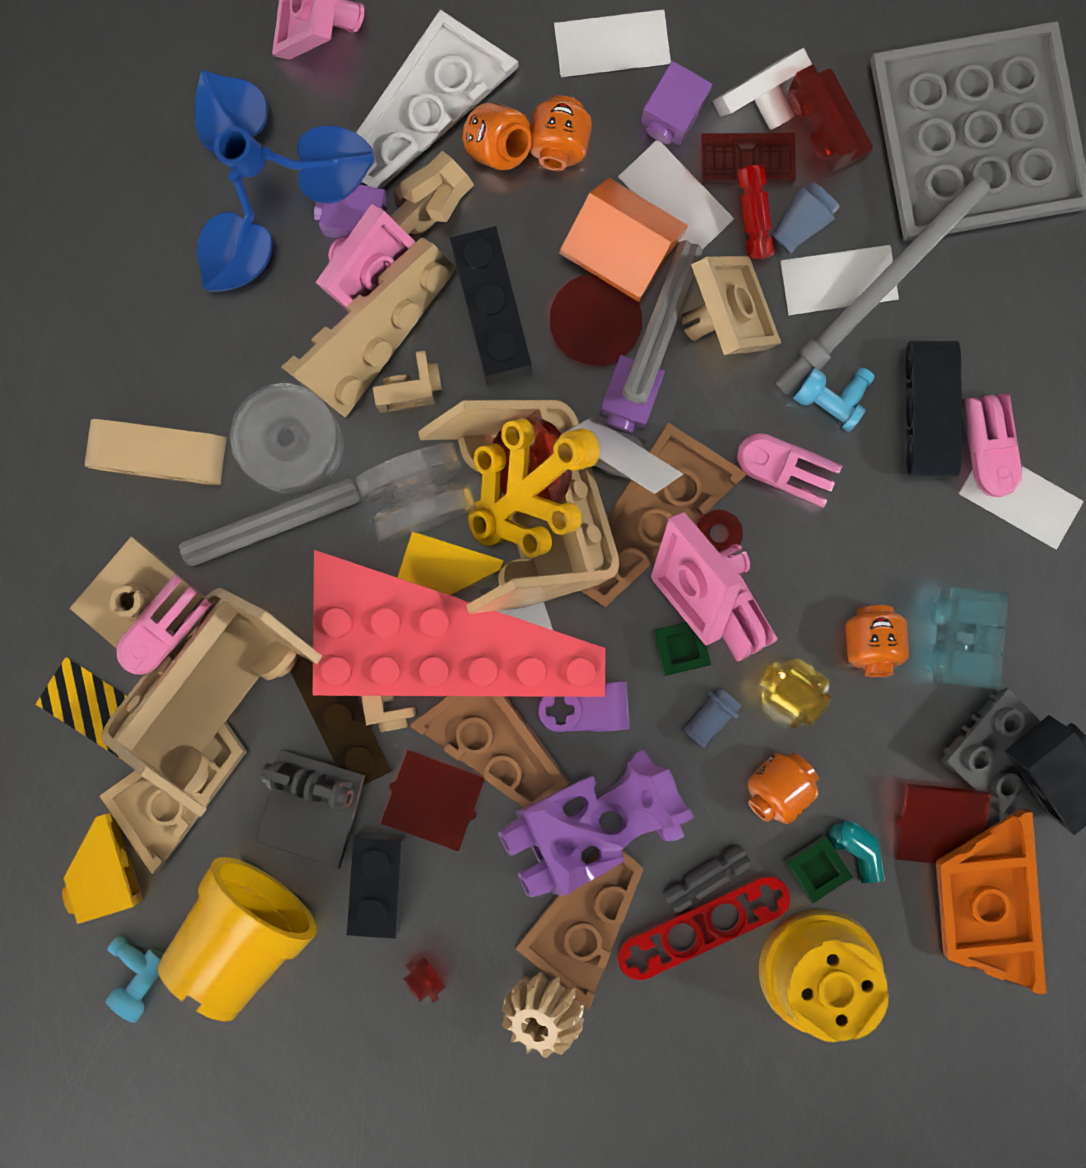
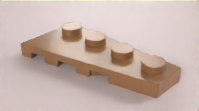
M667 423L649 453L680 471L683 475L655 494L634 480L629 482L607 517L619 557L618 572L613 578L599 585L580 590V592L606 608L656 560L669 518L685 512L695 524L740 482L747 473L675 426Z

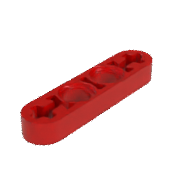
M762 874L755 876L623 939L617 951L619 967L624 975L633 980L649 979L779 918L790 906L791 897L789 889L781 879L774 875ZM767 884L771 890L779 889L780 894L774 897L776 906L768 909L764 903H759L750 908L756 916L752 919H747L746 910L737 899V896L745 893V898L749 903L761 896L759 888ZM724 903L731 904L738 912L736 924L726 930L718 929L712 924L711 920L713 910L718 905ZM678 924H687L695 932L693 944L684 950L675 949L668 941L670 930ZM659 933L661 944L670 957L661 960L659 951H656L646 957L647 966L639 969L636 963L629 965L626 963L625 960L631 957L630 948L632 946L638 945L642 951L655 947V942L651 936Z

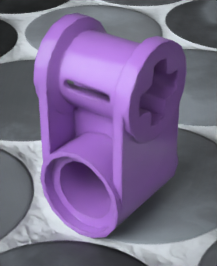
M627 681L605 682V697H563L565 704L573 705L574 708L573 713L566 714L565 722L556 723L554 715L546 714V707L554 705V697L543 696L539 703L538 713L540 720L545 727L555 732L588 730V732H604L630 729Z

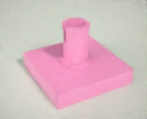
M279 0L272 55L291 60L331 40L333 26L345 29L350 33L357 32L364 18L363 4L350 0Z
M371 204L348 238L340 237L332 243L328 254L330 263L315 283L347 310L346 307L358 295L366 296L373 292L379 286L378 277L416 242L384 210Z
M683 512L668 519L651 579L705 646L722 637L743 582L738 575L749 571L750 559L746 551L734 556L735 553L740 552L742 546L738 544H733L727 549L718 552L687 514Z

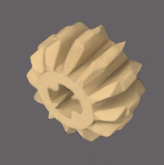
M541 971L536 976H533V978L524 976L519 980L512 991L508 993L502 1008L504 1013L502 1027L513 1031L511 1042H522L526 1045L527 1054L537 1049L545 1059L554 1052L562 1055L565 1050L570 1048L574 1039L579 1037L583 1029L584 1019L582 1015L584 1014L585 1004L574 999L576 988L565 989L560 985V976L549 981Z

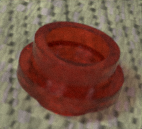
M725 510L710 511L697 524L698 529L718 552L727 549L733 544L740 545L742 542V525L731 512ZM721 525L726 529L727 538L724 542L718 543L712 540L710 530L713 526Z
M423 957L415 964L412 961L405 964L409 974L403 978V981L415 998L421 1002L427 997L432 1004L438 1001L437 995L446 987L428 961Z

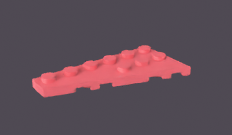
M314 550L313 649L322 655V658L317 664L313 663V696L605 697V648L497 611L468 614L466 604L470 603L468 601Z

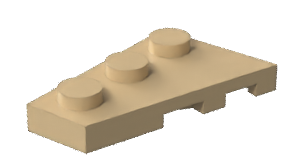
M227 722L223 724L202 752L208 758V779L198 792L191 794L205 808L247 753ZM136 771L99 796L152 875L160 871L199 818L197 814Z

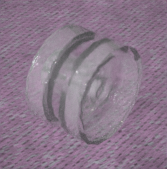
M288 383L264 386L246 397L234 414L230 431L233 456L245 474L271 491L288 495L312 492L328 482L340 465L344 449L341 425L328 405L305 387ZM289 432L294 436V441L291 445L284 447L285 443L281 438Z
M453 442L432 445L399 455L367 470L355 479L364 503L380 505L395 501L378 510L370 519L379 543L392 542L411 536L412 531L416 533L426 531L477 508L467 482L455 481L438 485L455 476L462 468Z

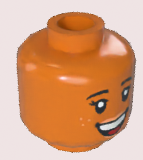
M552 96L538 104L532 114L530 123L532 144L529 152L539 160L541 166L553 171H562L567 166H574L580 163L587 153L592 129L591 116L578 100L569 96Z
M484 103L477 106L469 114L464 124L462 136L464 149L473 160L497 170H511L519 166L530 151L532 144L531 124L523 113L514 108L499 103Z
M870 605L858 608L856 610L857 615L848 619L845 626L848 662L855 667L864 669L865 676L867 677L893 675L894 667L900 666L909 659L906 619L902 615L894 613V607L888 605Z
M775 753L749 777L747 786L752 798L748 801V804L765 822H769L773 818L778 822L790 824L817 798L818 788L816 782L819 780L818 775L812 766L800 755L791 753L788 756L783 753Z

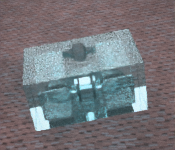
M953 587L941 589L940 597L934 598L931 609L932 625H937L936 644L929 646L927 654V671L933 673V683L1001 689L1009 593ZM966 631V633L973 635V644L957 641L958 632Z

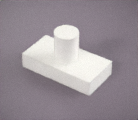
M801 48L713 99L712 102L718 114L722 117L735 112L754 100L766 124L772 130L795 116L779 85L810 67L812 63L805 49Z

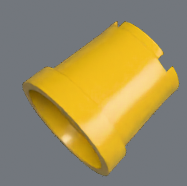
M219 857L212 861L199 883V897L169 947L164 952L162 960L157 966V971L165 986L179 1000L183 1002L186 996L189 995L201 1003L196 1010L198 1013L218 1021H232L284 961L297 957L317 934V925L313 916L300 899L274 877L244 861L230 857Z
M805 910L782 921L767 938L759 960L760 985L768 1004L784 1021L796 1029L826 1042L856 1040L868 1035L878 1026L888 1007L889 994L882 958L875 942L866 929L856 920L835 910ZM830 954H836L838 957L837 962L833 965L827 963V957ZM865 980V985L862 990L861 984ZM806 988L812 990V996L808 999H804L801 996L802 991Z

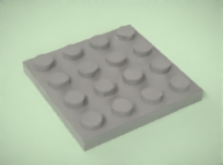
M1058 21L873 53L870 63L904 241L915 240L977 176L984 179L991 190L947 234L1086 209V163Z

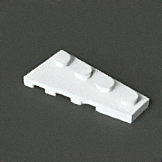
M440 10L356 132V134L369 143L375 152L374 163L360 185L378 189L384 188L518 68V61Z

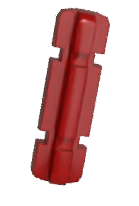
M759 164L739 168L738 178L739 187L744 188V194L741 195L744 230L745 233H749V239L746 240L747 255L750 259L768 258L773 256L774 247L773 238L768 237V230H771L768 192H763V185L767 184L765 168Z

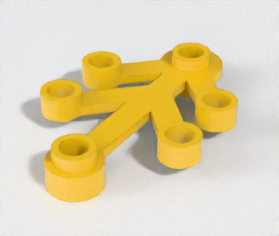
M526 419L508 421L503 425L501 431L503 443L510 449L507 494L499 500L500 471L506 465V454L503 448L495 443L478 447L474 453V464L477 470L482 473L481 498L471 506L468 522L472 535L480 544L493 546L505 539L519 544L524 555L534 558L550 551L552 546L550 533L542 526L528 528L512 521V515L519 511L548 521L552 531L559 535L576 531L581 525V513L576 505L570 502L559 504L536 495L565 471H577L593 466L599 458L600 446L596 436L588 429L580 428L567 431L555 443L554 454L527 476L530 446L535 437L534 428ZM516 430L519 432L520 439L517 437ZM563 513L566 517V523L563 520ZM534 537L537 541V546L534 543Z

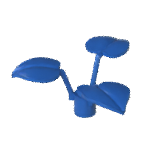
M203 70L200 74L195 98L197 133L203 145L212 153H215L217 158L231 169L228 179L234 183L244 211V219L233 212L220 213L209 219L202 228L198 238L197 258L201 270L202 287L208 291H227L241 287L255 279L267 266L273 248L271 233L261 225L252 224L254 213L242 182L243 177L248 178L259 174L263 170L265 162L270 160L289 169L300 170L297 178L298 186L309 199L321 204H332L347 198L356 190L373 165L375 152L360 135L342 127L326 125L310 129L300 137L297 144L300 160H292L277 154L270 148L263 147L253 138V136H256L263 130L268 116L267 100L261 90L244 79L222 76Z

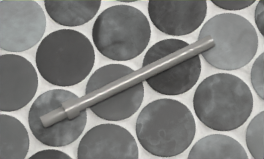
M977 176L815 341L810 339L797 352L800 357L774 382L775 385L788 396L813 368L820 370L831 359L829 353L991 190L988 183Z

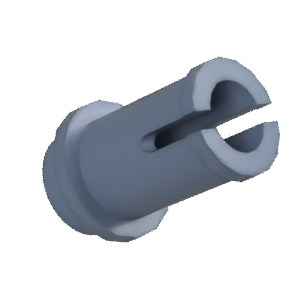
M721 687L715 694L711 691L708 693V696L711 697L691 722L682 729L704 749L708 747V744L732 716L735 719L739 717L736 712L742 705Z

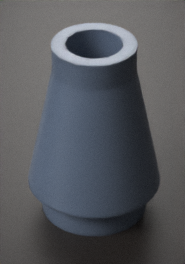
M812 181L806 189L800 187L778 226L770 236L791 254L797 246L835 220L833 214L840 206L829 193Z

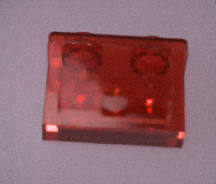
M814 64L796 72L788 90L791 106L795 114L800 119L803 118L811 133V142L816 154L821 160H825L831 173L869 154L873 146L833 70L828 68L818 73Z

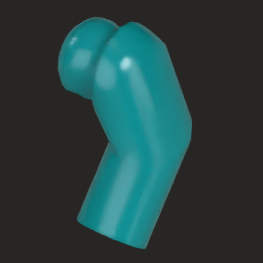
M845 821L843 825L835 824L829 831V841L836 850L845 848L849 853L857 857L861 883L884 881L880 845L876 836L856 822Z

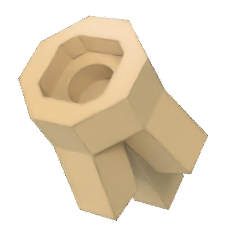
M441 151L428 165L393 188L394 203L400 207L390 217L407 234L422 236L436 221L447 222L460 199L474 184L465 171L449 155Z

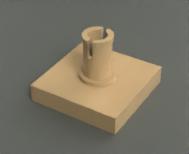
M749 256L705 257L691 264L705 302L704 305L682 314V325L690 322L695 324L684 329L691 340H699L702 336L716 331L724 355L766 351L782 344Z
M131 536L69 609L117 649L121 637L174 574L179 576L182 581L152 616L160 621L189 586L197 591V593L168 626L173 633L180 628L184 620L195 610L205 596L137 538Z

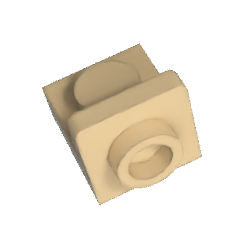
M425 351L416 352L420 379L411 380V375H395L383 379L384 385L373 387L375 405L380 413L435 405L433 391L442 390L439 367L437 362L429 363Z
M361 696L366 725L378 723L380 732L408 727L406 718L417 716L415 706L388 711L387 702L394 701V696Z

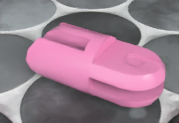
M1002 393L997 396L985 395L979 398H963L962 406L972 469L978 489L987 496L1002 497L1013 493L1022 481V466L1010 393Z
M762 433L753 434L745 438L739 445L737 452L740 468L751 478L822 508L826 505V498L791 484L788 481L791 476H794L828 491H832L835 482L797 466L798 457L838 474L843 466L797 445Z
M174 574L121 637L116 650L118 662L124 670L132 674L150 673L176 648L212 604L204 599L188 615L180 628L173 633L168 626L197 593V591L189 586L160 621L152 616L182 581L179 576Z
M744 580L722 634L736 661H742L749 655L762 650L763 647L772 645L778 639Z

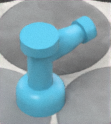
M860 367L854 374V379L846 386L839 397L825 387V375L818 369L813 368L801 383L792 399L804 406L815 402L843 422L841 427L850 432L866 411L858 402L862 398L866 387L870 386L875 376L868 369Z
M119 935L111 942L107 950L114 956H118L127 967L136 973V976L127 988L114 989L105 1002L118 1016L129 1022L136 1023L145 1009L142 998L159 977L157 966L162 960L163 953L155 948H150L144 955L138 949L127 944L128 941Z

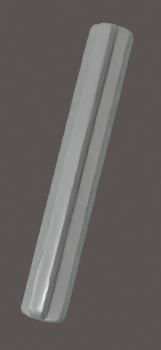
M683 240L678 244L622 392L626 400L634 401L637 404H644L648 400L694 276L691 264L699 261L702 255V248L698 244H692L688 240Z
M347 478L181 542L179 549L182 559L187 566L193 567L356 504L360 501L357 487L353 480Z

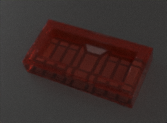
M702 133L700 137L701 184H739V168L758 164L763 165L765 168L766 183H794L796 180L795 133Z

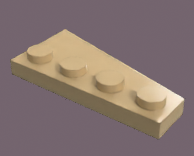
M421 237L378 277L379 286L373 292L366 296L358 295L346 307L349 314L332 330L325 326L311 339L314 346L300 359L295 356L291 357L281 368L334 411L346 418L457 268L433 243Z

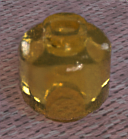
M792 658L784 663L783 666L777 661L774 662L765 672L759 683L765 688L762 694V706L791 728H800L805 724L810 728L813 727L833 700V697L828 694L830 690L828 678L799 658Z

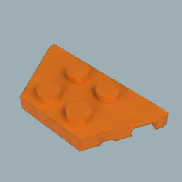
M1019 809L936 861L943 955L950 961L969 968L975 967L984 971L987 975L1025 986L1037 994H1047L1033 812L1028 809Z

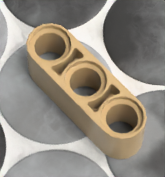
M91 419L84 467L116 473L220 485L227 438L202 432Z

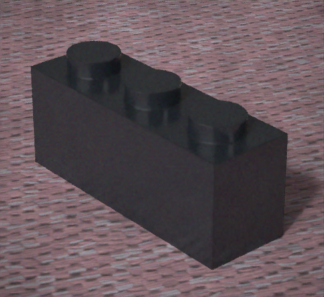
M494 226L450 237L487 385L532 374V364L497 227Z

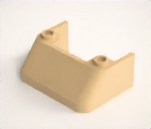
M463 400L419 430L418 434L420 440L458 439L464 460L478 473L480 472L474 464L475 450L480 446L492 443L500 445L506 454V465L500 471V488L504 496L507 494L510 449L505 446L501 436L502 427L506 422L526 419L534 428L535 437L530 446L527 476L554 454V445L559 437L577 426L579 422L573 410L567 404L558 400ZM516 430L517 437L520 439L519 432ZM592 466L577 471H565L536 495L559 504L570 502L576 505L581 513L580 527L576 531L559 535L552 531L548 521L519 511L513 514L512 521L528 528L536 526L546 528L552 539L551 549L544 555L530 558L523 554L519 544H517L521 559L513 560L501 568L498 576V588L466 604L468 614L526 608L599 585L617 574L619 557ZM563 513V520L566 523V517ZM534 537V543L537 546V541Z
M217 588L204 597V599L212 604L211 607L162 663L150 673L142 676L108 720L102 732V742L137 773L200 817L207 809L194 799L191 794L198 792L208 779V758L202 752L258 678L261 676L266 680H272L276 677L285 676L294 667L297 661V654L315 664L322 658V655L267 611L223 588Z

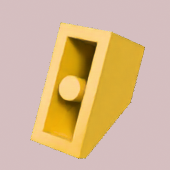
M412 531L397 578L454 597L498 574L505 562L504 560Z
M110 812L95 817L64 876L66 886L62 888L63 902L68 913L75 915L77 924L134 907L144 900L124 832Z

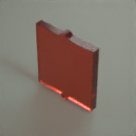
M408 749L397 780L389 785L392 794L381 824L458 852L469 821L477 816L474 808L484 783V777Z
M906 783L902 812L900 816L896 817V823L899 827L895 850L896 860L936 864L938 859L989 829L986 823L991 799L990 792Z

